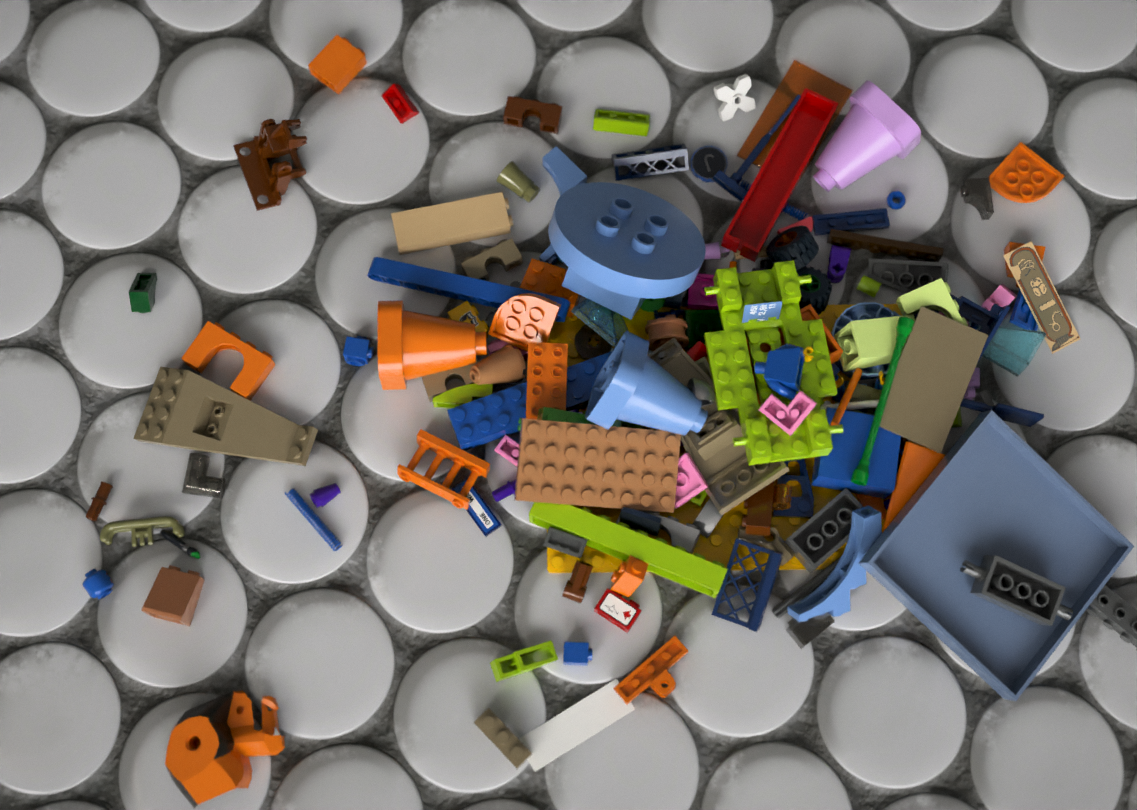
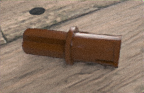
M101 481L95 497L91 498L93 501L86 514L87 519L97 521L103 506L107 505L106 500L113 488L112 485Z

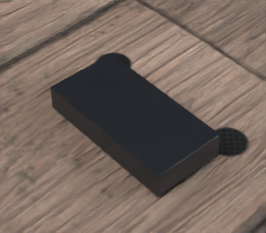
M623 506L619 522L628 525L630 528L658 536L662 518Z

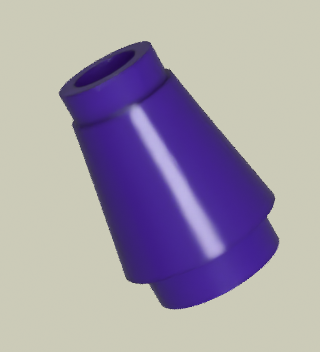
M334 483L314 489L310 494V498L316 508L324 507L341 491L338 485Z

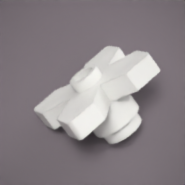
M747 74L737 77L734 84L722 83L714 87L715 97L718 100L724 101L718 109L719 117L722 121L733 118L737 108L745 112L756 108L754 98L746 95L752 86L750 77Z

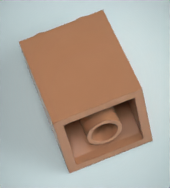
M171 565L168 568L161 567L141 611L154 618L190 626L205 580L200 576V573L188 570V573L181 572L179 567Z

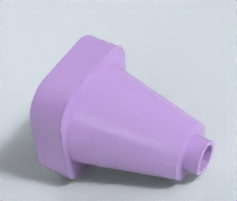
M867 80L850 96V110L817 159L815 166L818 171L813 175V178L827 192L834 186L842 190L894 156L904 159L920 143L921 130L905 111L880 88Z

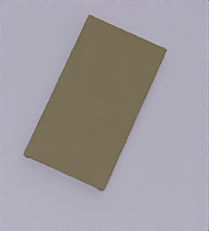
M921 306L912 332L909 334L899 358L879 427L929 448L936 453H941L988 335Z

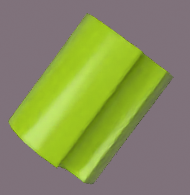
M863 275L856 289L874 298L881 283Z

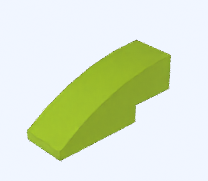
M475 383L456 387L434 397L433 405L437 408H454L493 394L494 387L493 384L477 385Z
M551 640L494 659L490 662L496 682L557 661L558 657Z

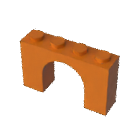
M207 321L181 359L187 366L202 374L212 358L220 351L231 349L240 352L244 357V365L230 386L232 392L251 401L274 368L273 357L266 351L261 353L256 350L257 347L249 341L244 343L236 333L231 332L229 334L224 331L225 328L219 323L215 322L213 324Z

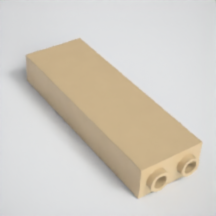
M503 192L391 213L399 254L403 255L510 234L513 220L512 216L507 214V209H510L508 198H504Z

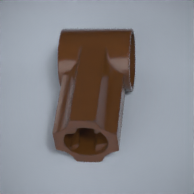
M576 561L571 578L567 581L562 597L580 604L582 603L587 590L586 585L593 569L592 565L583 561Z

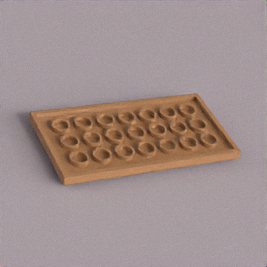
M522 418L514 500L619 509L625 506L635 510L674 513L681 435L667 431L614 426L607 430L599 425Z

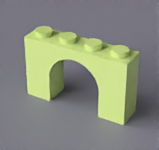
M942 278L901 295L896 300L902 315L916 314L922 306L927 309L938 310L946 317L968 326L964 317L961 318L958 312L960 309L957 301L951 298V290L948 283L944 282Z

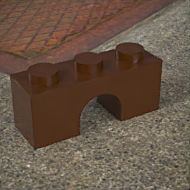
M508 96L503 115L504 124L522 127L525 118L536 116L540 119V131L558 134L563 106H559L556 103H543L536 99L527 100L520 96Z

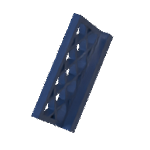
M736 538L726 568L728 570L718 593L712 615L757 632L760 629L784 553ZM739 544L747 546L750 555L741 559L737 552ZM761 551L768 553L767 562L759 565L755 554ZM752 556L757 567L747 572L742 561ZM740 563L744 574L734 578L731 572L732 565ZM758 569L762 579L760 582L753 584L749 573ZM746 575L751 586L741 591L736 580ZM733 582L738 593L728 597L725 587ZM752 588L756 597L754 601L747 603L742 593ZM740 595L744 606L735 610L730 599ZM725 601L728 602L732 612L726 615L718 612L720 604ZM746 608L750 615L748 622L740 620L736 612Z

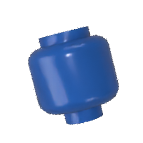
M92 569L85 574L86 579L82 585L91 598H98L100 600L113 591L111 588L114 582L105 570L97 571Z

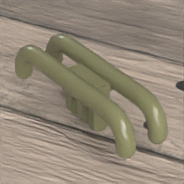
M161 516L107 523L101 530L100 540L105 542L106 545H111L113 536L116 533L131 531L132 546L137 547L138 538H140V546L146 545V538H148V545L154 544L153 529L172 527L173 533L179 538H182L185 532L182 524L177 519L171 516Z

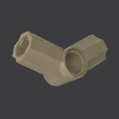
M739 526L738 539L784 553L781 566L796 555L779 536L778 531L774 527L770 529V534L774 540L769 542L765 540L764 536L746 534V527Z

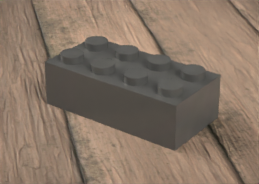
M847 488L785 541L796 554L795 557L810 574L848 542L852 511L863 508L861 503Z

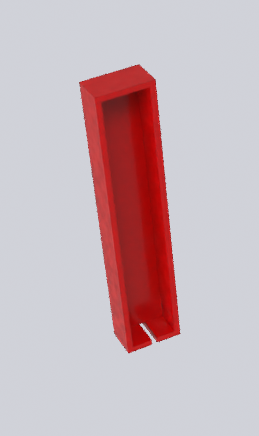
M804 89L801 98L795 105L726 230L721 246L735 253L739 250L741 251V256L753 262L756 261L832 121L839 103L812 90Z

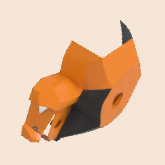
M243 690L226 693L187 710L181 716L170 735L165 766L180 792L194 809L198 804L233 789H248L252 779L249 757L276 756L285 748V738L279 733L277 718L279 707L276 698L263 696L261 702L263 728L260 731L254 730L251 700Z

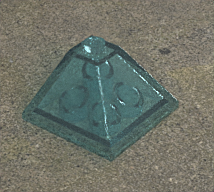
M585 299L571 310L573 314L613 347L617 345L622 335L629 331L622 315L589 299Z

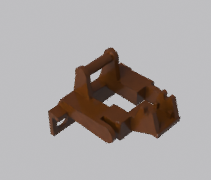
M267 119L261 124L259 136H254L252 141L233 145L257 211L279 206L282 201L281 196L286 193L290 180L304 176L307 173L306 169L302 167L297 153V147L307 144V137L296 136V134L291 135L293 130L301 127L300 119L282 120L280 124H276L274 119ZM243 147L249 148L251 153L244 156L240 153V149ZM290 154L295 169L292 170L290 162L283 161L273 164L272 171L270 170L268 161ZM264 195L268 198V202L261 204L257 198Z

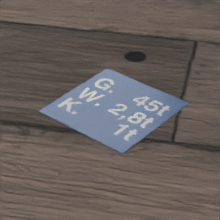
M783 301L745 305L742 323L748 322L751 319L764 321L768 320L769 317H777L776 319H779Z

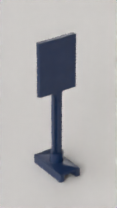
M798 94L789 103L736 173L733 172L728 177L719 170L711 180L742 202L748 192L739 185L742 181V176L769 142L771 135L783 122L801 96Z
M963 398L960 407L981 412L992 410L1003 421L1027 427L1033 426L1044 418V414L997 403L995 406H989L985 403Z

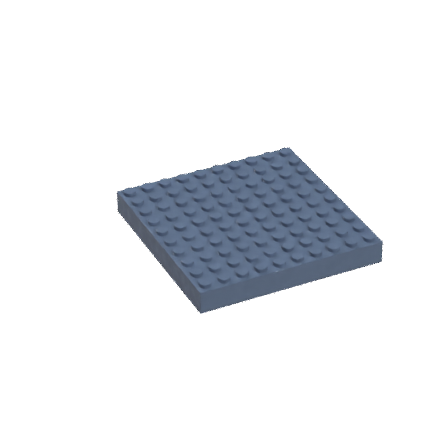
M990 410L980 412L859 561V564L1003 699L1017 701L1134 548V545L1000 417ZM984 555L1001 557L1065 587L1066 589L1060 604L1073 609V614L1068 612L1072 617L1069 620H1065L1056 615L1052 626L1039 625L971 594L970 591L975 577L962 573L960 567L965 568L962 565L965 560L980 566Z

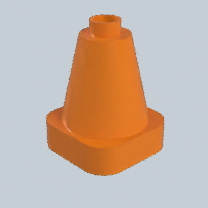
M403 300L378 301V372L383 390L407 389V380L475 364L476 355H487L486 332H476L475 324L406 311Z

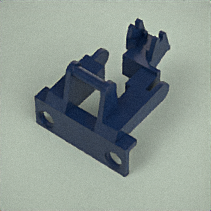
M950 294L952 300L955 299L959 305L960 310L958 312L961 318L964 317L966 321L970 322L968 326L988 335L979 357L980 360L1010 307H1000L994 303L990 311L963 296L957 298ZM929 309V310L934 311V312H936V313H939V312H940V311H938V310Z

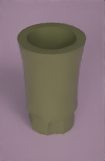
M513 161L501 171L496 182L507 187L529 203L534 200L540 191V188Z

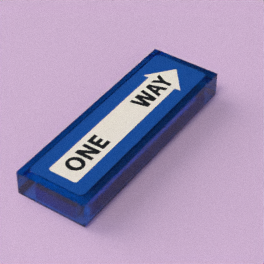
M468 478L451 488V490L459 494ZM472 486L466 497L470 499L469 508L466 511L483 535L487 537L502 525L475 487Z

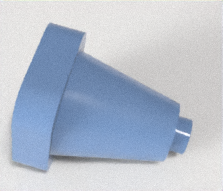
M626 331L606 360L594 382L585 419L607 430L617 419L679 435H686L689 430L698 433L708 415V411L701 408L702 400L697 399L691 390L647 355L649 341Z

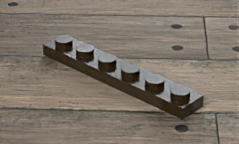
M830 229L827 237V243L832 245L848 246L854 250L865 249L871 253H888L890 256H906L911 260L923 259L926 262H939L944 248Z

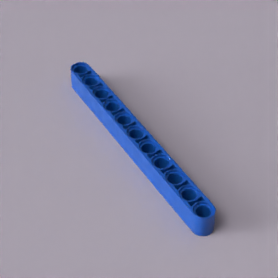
M380 257L373 258L367 274L374 281L499 308L506 300L518 294H537L561 304L556 322H565L570 302L565 298Z

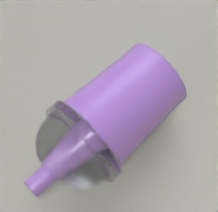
M722 241L705 244L706 254L704 260H722L730 254L731 250L721 246Z

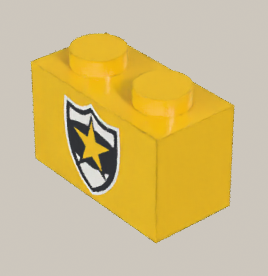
M468 301L447 312L449 319L475 324V331L486 332V338H488L487 331L489 328L484 320L480 321L477 316L479 313L474 305L470 306Z

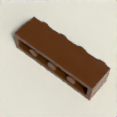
M774 481L744 500V509H747V515L743 514L742 526L746 527V534L770 536Z

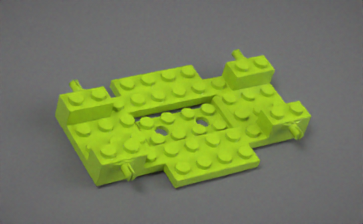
M794 260L775 262L772 269L737 273L736 267L716 269L713 278L714 286L705 287L704 290L705 295L716 294L723 331L707 332L704 334L717 409L738 408L743 437L733 438V446L745 445L748 466L829 455L833 449L831 434L843 433L842 424L830 426L825 409H820L818 398L836 396L837 389L822 319L802 321L799 307V301L802 297L800 284L811 283V275L799 276L796 272ZM783 301L779 319H776L777 317H769L768 320L764 321L751 319L748 322L742 323L745 305ZM778 328H781V331H783L785 344L800 346L803 350L806 347H812L814 350L811 354H808L814 358L810 362L804 361L799 391L807 394L817 404L791 436L759 411L771 394L787 406L792 401L771 390L764 379V374L755 373V363L767 361L768 352H763L760 349V345L763 343L769 344L771 351L782 346ZM745 332H746V334H747V339H748V344H749V349H750V355H751V360H752V365H753V370H754V375H755V380H756V385H757V391H758V396H759L760 404L758 403L757 392H756V387H755V382H754V377H753V372H752L751 361H750V356H749V351H748V346H747V341H746Z

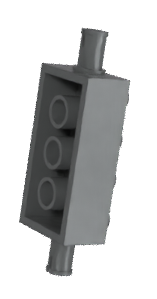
M984 555L980 566L965 560L962 563L965 568L960 567L962 573L975 577L970 591L971 594L1039 625L1052 626L1056 615L1065 620H1069L1072 617L1068 612L1073 614V609L1060 604L1066 589L1065 587L1001 557Z

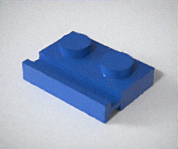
M1019 289L1009 322L1024 330L1027 329L1031 333L1037 332L1038 324Z

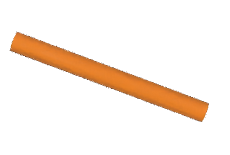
M855 369L830 423L831 426L839 425L863 373L862 369Z

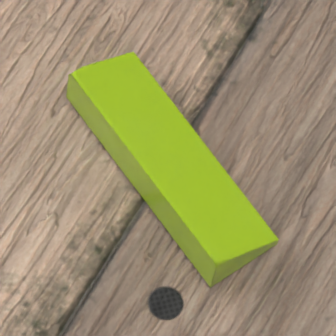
M595 109L593 130L648 136L650 115Z

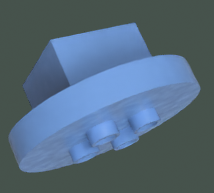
M592 182L568 189L557 200L548 228L549 239L553 249L568 266L562 286L632 320L646 299L671 297L687 290L694 283L706 254L705 242L699 229L681 210L647 191L617 183Z

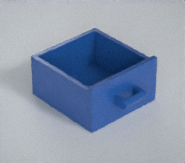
M827 407L825 412L827 421L830 424L837 409ZM845 410L839 425L842 424L843 433L831 434L833 449L827 456L815 457L811 485L840 491L847 488L851 493L878 497L885 500L895 490L896 474H898L899 470L897 468L898 456L903 455L904 449H899L901 436L881 427L878 428L879 430L869 459L867 485H857L851 482V477L863 456L874 415Z

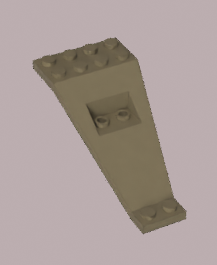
M675 337L648 354L650 358L686 387L690 378H697L705 381L713 388L712 380L682 349ZM715 399L713 404L701 406L702 409L708 411L706 421L698 433L689 430L686 435H681V441L686 452L690 454L709 485L705 489L706 493L719 513L723 515L790 470L784 461L748 466L745 445L733 446V438L743 437L738 408L718 410Z
M160 367L133 439L164 446L306 466L318 429L311 426L298 425L189 370Z

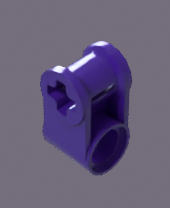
M831 246L827 278L832 283H839L843 280L851 248Z

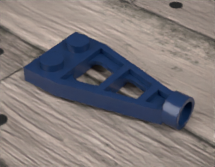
M805 459L784 461L787 467L790 461L798 462L800 475H788L785 473L778 478L773 495L772 517L810 519L813 517L814 497ZM788 481H798L802 489L801 497H790L784 494Z

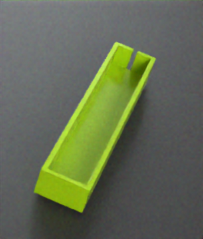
M534 502L529 512V522L547 530L550 526L588 540L586 546L626 561L631 555L648 563L647 571L713 598H716L728 570L720 562H709L705 560L703 555L687 553L686 549L681 546L675 545V547L667 545V541L664 539L648 537L649 534L644 531L637 530L636 532L629 529L630 527L624 523H613L609 517L605 515L596 516L585 507L579 509L568 504Z

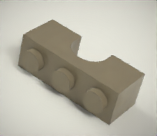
M512 238L509 240L504 239L497 246L485 248L480 254L464 259L461 267L465 276L489 281V274L486 270L489 264L499 263L507 272L523 264L522 255Z
M475 364L423 376L422 381L429 402H432L434 397L446 392V385L452 379H460L465 385L474 384L470 379L469 372Z
M490 708L474 721V724L516 769L532 756V753Z

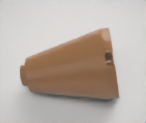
M512 344L505 345L473 365L469 372L470 379L477 385L520 382L525 378V374L523 375V369H526L524 358L518 348L514 349Z

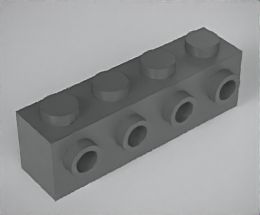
M1104 586L1086 611L1090 615L1100 618L1108 629L1119 633L1123 641L1137 647V610L1107 586Z

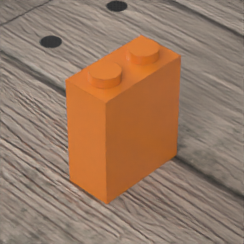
M336 34L309 63L308 67L311 75L339 94L367 62L362 49L355 48L347 38H341Z

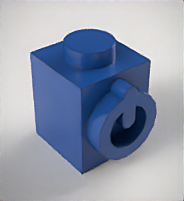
M356 336V338L346 337L343 352L345 361L353 366L368 364L369 358H372L374 353V347L371 346L370 340L363 336Z

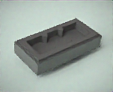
M549 526L543 546L581 559L588 540Z

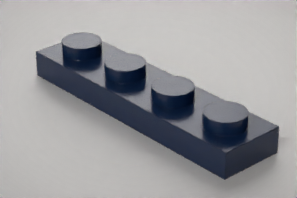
M887 208L812 216L814 236L829 234L830 229L857 232L887 229L890 226Z

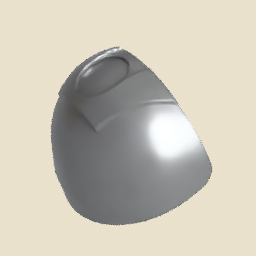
M690 378L687 388L695 394L697 399L702 400L701 406L713 404L715 401L713 388L705 381Z

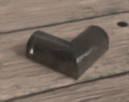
M199 453L189 454L182 488L183 494L222 499L226 479L207 476L209 456Z

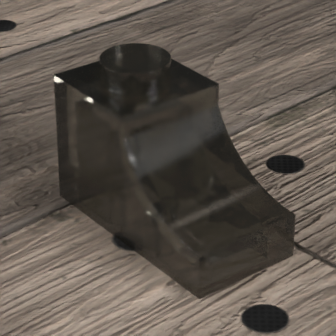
M989 178L966 179L960 189L961 197H964V203L973 205L978 210L981 220H989L994 213Z
M830 615L824 619H808L804 622H798L793 618L788 622L789 627L786 631L802 649L833 624L835 620Z

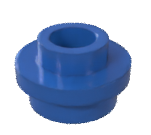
M894 191L888 195L886 201L890 208L898 210L905 205L906 199L902 192ZM893 199H897L899 203L893 202Z

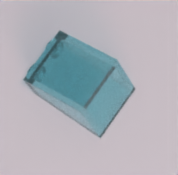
M999 326L982 356L1018 377L1030 364L1046 333Z

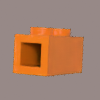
M630 555L625 562L622 561L620 563L618 571L614 570L610 579L613 582L610 590L629 598L644 580L648 563Z

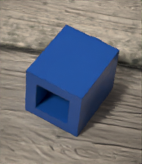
M564 642L563 665L588 666V660L592 661V648H589V643Z

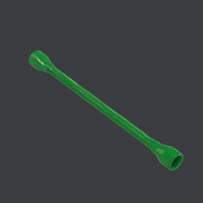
M900 317L896 326V345L882 387L874 420L868 434L863 456L851 477V482L857 485H867L869 459L879 430L880 421L903 345L912 332L915 323L914 320L908 317Z

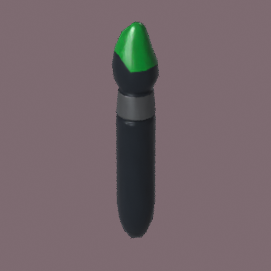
M166 530L160 531L166 540L186 552L190 557L200 558L198 550L190 547Z

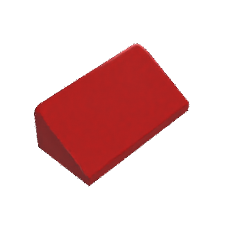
M393 83L381 95L401 124L419 113L406 92L398 84Z

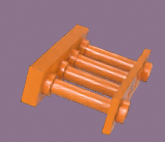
M420 429L417 434V444L419 447L407 467L398 465L397 473L399 477L405 482L411 481L452 502L457 508L468 510L470 499L466 497L478 476L487 477L490 472V463ZM431 450L436 453V457L425 475L422 476L414 472L425 451ZM447 458L453 461L454 464L442 485L431 479L442 460ZM465 467L471 471V474L458 494L450 490L449 487L460 468Z

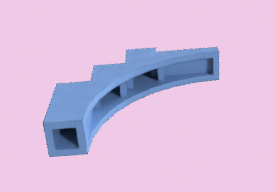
M557 146L542 158L543 167L552 176L560 196L574 186L587 183V175ZM551 244L539 256V260L553 265L558 260V255Z
M871 506L852 511L848 542L838 564L825 582L813 593L787 607L790 616L798 622H804L812 617L824 615L826 612L835 617L851 611L850 589H856L861 585L867 584L866 570L859 564V561L882 534L881 512Z

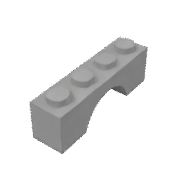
M638 510L662 518L660 528L670 536L672 547L678 545L685 548L687 553L693 554L700 537V530H697V526L690 523L684 525L672 516L663 517L658 511ZM621 512L619 514L616 524H618V522L620 521Z

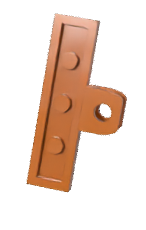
M676 636L672 637L613 688L626 705L649 686L661 698L667 697L675 690L676 685L674 678L667 670L685 656L689 650ZM665 683L668 687L664 688L661 685Z

